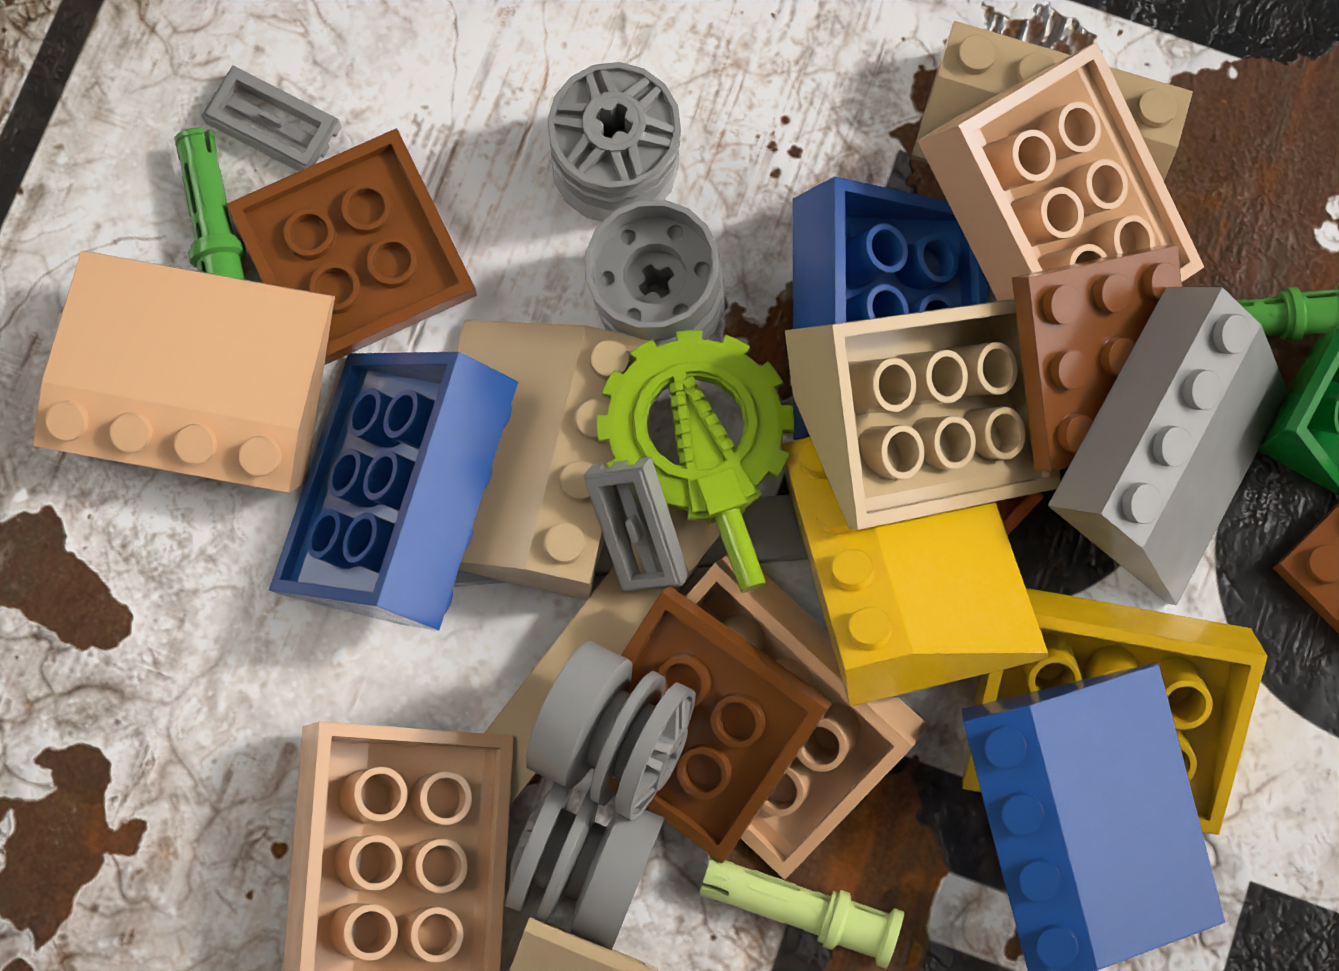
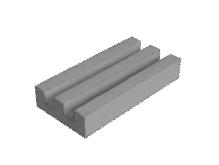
M234 65L231 66L201 115L207 125L297 171L315 165L320 156L324 158L330 148L328 142L332 136L336 137L342 128L338 118ZM238 87L315 126L318 130L313 136L233 95V92ZM226 107L306 148L304 153H301L223 113L222 110Z
M639 458L632 465H629L627 460L617 461L610 468H605L604 463L592 465L583 476L622 591L630 592L682 586L688 578L689 572L652 458ZM611 485L617 486L628 518L625 524L631 542L637 545L645 574L640 573Z

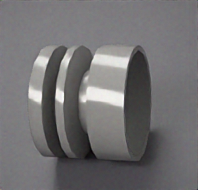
M622 62L595 64L571 76L554 96L547 119L554 183L565 202L584 217L603 222L613 211L638 200H665L672 191L677 175L681 136L678 104L666 84L646 69ZM617 127L625 130V132L617 131L612 139L604 136V133L611 135Z
M638 200L613 211L595 229L585 252V280L605 330L634 336L642 340L649 341L653 339L657 347L677 341L676 331L703 330L702 339L706 340L716 330L725 308L724 279L719 249L708 225L687 207L667 200ZM657 283L663 290L669 289L670 293L660 298L656 292L649 293L648 288Z
M587 641L579 646L566 662L547 695L530 736L526 753V768L568 789H572L581 782L593 766L595 769L590 786V800L605 806L617 793L615 812L635 821L645 811L657 791L665 785L679 760L687 739V728L695 705L696 692L676 682L664 694L666 678L655 671H651L642 678L631 694H629L632 662L598 644Z
M554 782L549 792L533 808L522 832L510 865V889L504 906L522 912L534 886L544 888L546 891L536 919L546 923L564 897L576 902L571 922V933L612 950L665 818L645 810L634 821L615 812L606 827L595 822L598 803L590 800V788L584 797L578 813L574 814L566 810L573 788L568 789Z

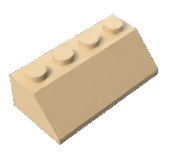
M954 21L940 58L910 159L929 164L917 140L962 113L1070 55ZM1109 67L1164 181L1179 145L1193 91Z

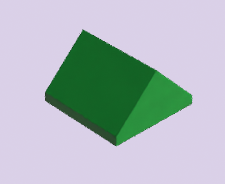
M1339 324L1311 346L1288 389L1287 396L1258 449L1263 454L1336 494H1339Z

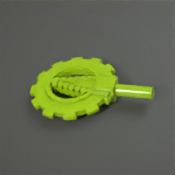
M703 330L676 331L677 341L657 347L654 340L651 339L630 352V356L635 362L628 367L624 374L614 369L602 391V396L610 398L607 415H597L598 443L609 442L614 460L606 463L607 468H610L617 461L627 460L628 464L632 465L639 458L651 457L667 507L688 510V520H707L708 525L716 522L741 593L754 591L766 585V581L742 514L745 513L747 506L762 496L757 486L767 475L778 479L786 464L789 453L781 450L780 446L783 433L794 432L792 405H781L776 389L783 386L782 379L768 361L760 367L753 359L746 355L750 350L749 345L728 335H725L723 343L702 339ZM695 380L716 384L732 396L741 410L744 429L740 444L736 449L732 440L728 438L723 425H720V420L713 413L709 402L705 400V396L701 389L698 388ZM668 388L679 465L671 463L656 450L648 435L647 419L650 407L659 395Z

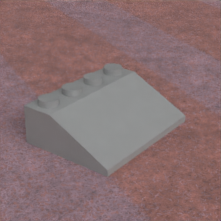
M1166 287L1048 504L1052 510L1167 604L1176 606L1288 394L1262 325L1223 287Z

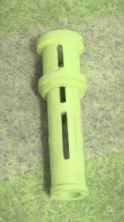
M712 856L699 893L702 897L722 901L754 914L818 935L817 942L823 943L822 947L833 950L839 945L874 957L876 965L887 969L893 955L904 917V911L895 908L890 913H886L851 901L850 893L840 890L839 893L833 891L832 895L829 896L762 872L736 865L727 860L720 863Z

